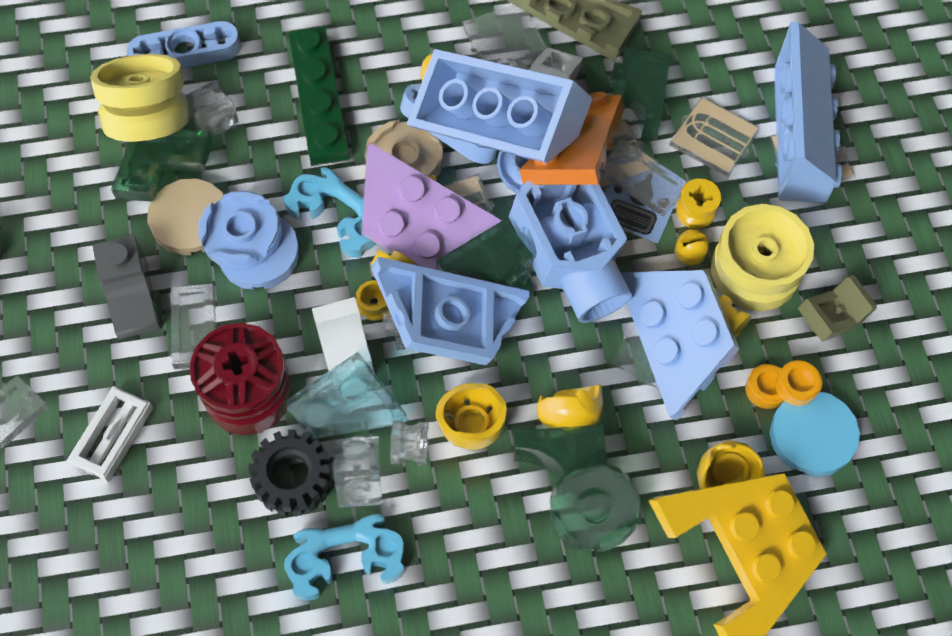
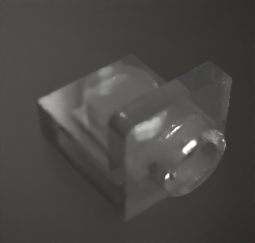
M215 81L185 95L187 97L190 118L204 139L215 134L224 133L232 125L239 122L234 102L230 96L223 94Z

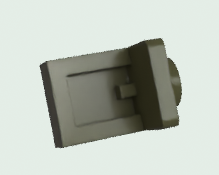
M849 276L834 290L806 299L797 309L807 321L809 328L823 342L853 331L877 309V305L855 276Z

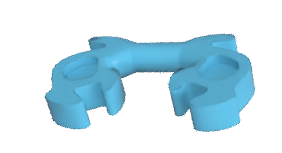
M322 167V177L307 174L297 177L291 186L290 192L283 197L286 210L293 218L300 219L299 210L300 208L309 209L311 218L315 219L325 209L323 197H336L355 210L358 216L357 218L347 216L337 226L339 238L344 236L351 238L339 241L341 251L349 257L361 258L364 251L377 245L361 235L364 197L345 185L334 171Z
M380 514L365 516L349 525L330 529L307 528L296 532L293 536L296 543H306L294 549L286 557L284 563L287 575L294 585L293 593L295 597L302 600L318 599L320 592L311 584L319 578H324L327 584L332 582L330 565L327 560L319 559V555L328 547L356 541L369 545V548L361 553V561L365 573L371 575L373 566L383 567L386 569L380 575L381 582L383 584L395 582L405 573L404 566L402 565L404 544L401 536L389 529L376 528L385 524V517Z

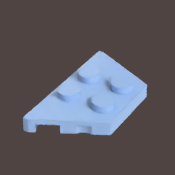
M377 257L372 264L373 274L403 344L408 350L487 365L496 355L502 344V339L510 331L515 322L516 315L529 298V291L383 257Z
M704 270L621 272L632 294V298L627 304L669 417L677 420L686 413L683 408L699 389L704 391L715 379L717 370L732 359L738 352L739 346L711 278Z

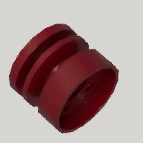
M247 323L227 324L209 332L195 347L189 363L190 380L211 420L223 430L239 435L261 433L276 425L286 414L293 396L292 380L283 352L274 336L259 326ZM238 368H242L243 371L240 375H236L235 372Z

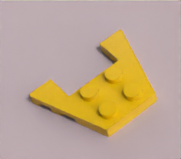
M785 474L769 475L709 488L654 497L649 500L668 538H677L708 518L740 578L750 601L714 624L719 636H766L827 555Z

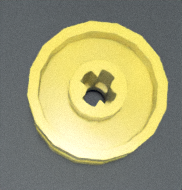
M160 54L131 55L106 62L93 70L90 79L94 96L99 103H102L98 114L102 130L106 136L120 141H147L168 136L181 130L188 124L190 118L187 97L181 92L184 80L181 64L176 58Z
M758 204L744 207L730 217L722 230L719 243L713 253L711 275L715 287L722 295L726 294L732 299L733 304L742 309L762 312L779 308L792 298L813 261L814 241L809 228L796 214L780 206Z

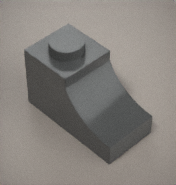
M135 235L93 244L98 279L103 288L114 332L118 339L159 330L160 324L146 257Z

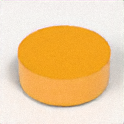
M802 360L788 362L782 367L776 377L775 386L777 393L785 402L794 406H804L811 403L819 394L822 388V377L817 368L812 364Z
M763 364L752 370L746 380L745 391L747 397L754 405L763 409H773L782 404L784 400L777 393L775 386L776 377L782 368L773 364Z

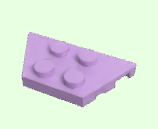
M370 143L366 151L362 236L390 252L397 251L409 257L415 262L414 265L441 271L505 228L507 223L374 144Z

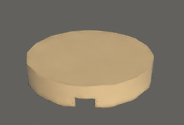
M400 120L389 121L377 128L367 141L366 151L370 143L426 176L436 175L437 178L441 173L444 160L441 140L427 131L408 126L407 122L400 123Z
M197 178L180 179L166 185L154 196L148 208L147 223L156 242L166 251L181 256L192 255L191 252L200 250L205 252L198 236L199 220L209 204L212 202L215 204L223 199L222 191L212 183Z

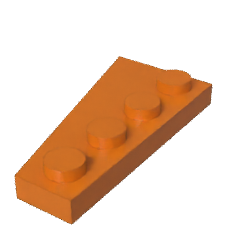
M604 92L589 94L593 99L579 137L548 163L529 159L519 170L523 185L527 181L534 185H599L601 179L599 169L605 167L607 161L606 149L612 147V132L617 131L624 112L622 95H606Z

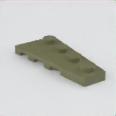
M507 0L616 62L637 27L642 14L641 9L616 0Z

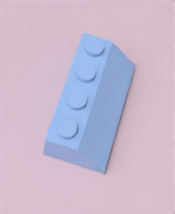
M799 22L790 23L774 68L778 145L779 200L827 203L833 189L839 187L842 176L841 164L835 163V154L839 148L840 134L839 130H834L833 120H835L837 115L838 100L837 97H832L831 93L836 77V67L830 64L829 48Z
M434 49L407 125L412 128L548 163L579 137L593 98L574 80Z

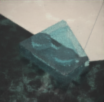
M356 352L286 400V408L307 433L311 435L312 439L397 425L407 421L404 409L359 352Z

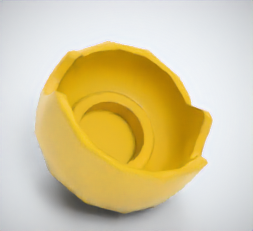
M597 384L596 386L561 390L556 392L554 397L544 398V396H540L536 407L537 417L542 424L560 433L573 434L584 432L598 423L601 418L603 406L602 385Z
M731 440L717 443L709 448L702 455L696 471L700 489L764 477L766 475L763 459L751 446Z

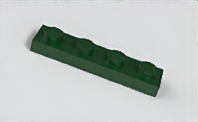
M323 25L288 31L311 166L348 161L350 157L326 27Z

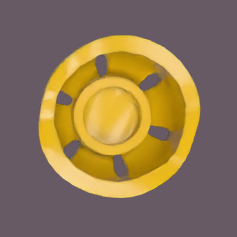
M466 383L454 387L440 399L436 407V419L443 435L454 446L468 450H479L495 442L505 429L506 402L488 384ZM468 400L470 405L465 406L464 402ZM492 407L493 409L487 414V410Z

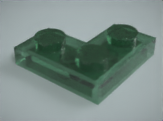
M179 130L168 136L153 140L129 141L111 187L115 198L118 200L154 202L166 170L203 173L214 143L210 132Z

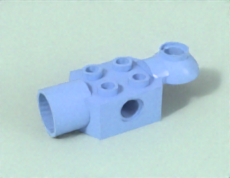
M500 151L497 160L499 176L507 188L516 193L509 219L542 286L563 289L578 321L581 323L601 319L626 305L631 300L632 294L615 260L626 243L627 237L600 185H534L530 181L523 185L519 170L529 158Z

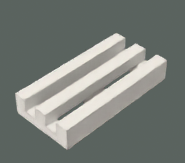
M113 386L70 454L67 462L71 466L78 469L81 468L86 473L93 476L96 475L101 480L109 483L154 407L150 402ZM121 400L124 401V405L113 423L105 431L103 439L89 461L86 460L85 457ZM135 407H137L129 422L122 431L121 435L119 436L118 440L116 441L115 445L113 446L112 450L105 459L104 463L102 464V466H100L108 451L110 450L111 446L118 437L119 433L121 432L122 428L124 427L130 415L132 414L133 410L135 409Z

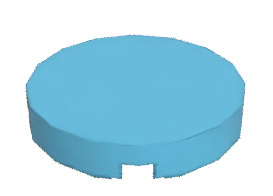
M819 392L811 403L804 406H794L783 401L773 415L769 431L773 450L781 461L791 469L796 468L801 472H805L804 475L812 477L832 475L844 468L858 450L860 437L856 417L848 406L835 396L824 392Z

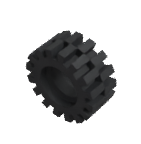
M288 430V436L283 437L280 431L273 433L275 440L269 443L265 438L260 442L262 450L259 452L255 449L251 455L254 461L253 464L249 463L248 468L251 476L249 478L251 486L260 502H263L265 507L271 512L275 509L280 516L287 517V512H292L294 517L302 516L301 510L308 508L310 513L316 509L315 503L318 500L323 503L327 498L326 490H331V475L333 473L326 450L324 451L322 443L318 439L313 441L311 435L304 431L302 436H298L296 430ZM290 458L303 461L308 466V475L300 486L283 488L275 482L274 473L282 461Z

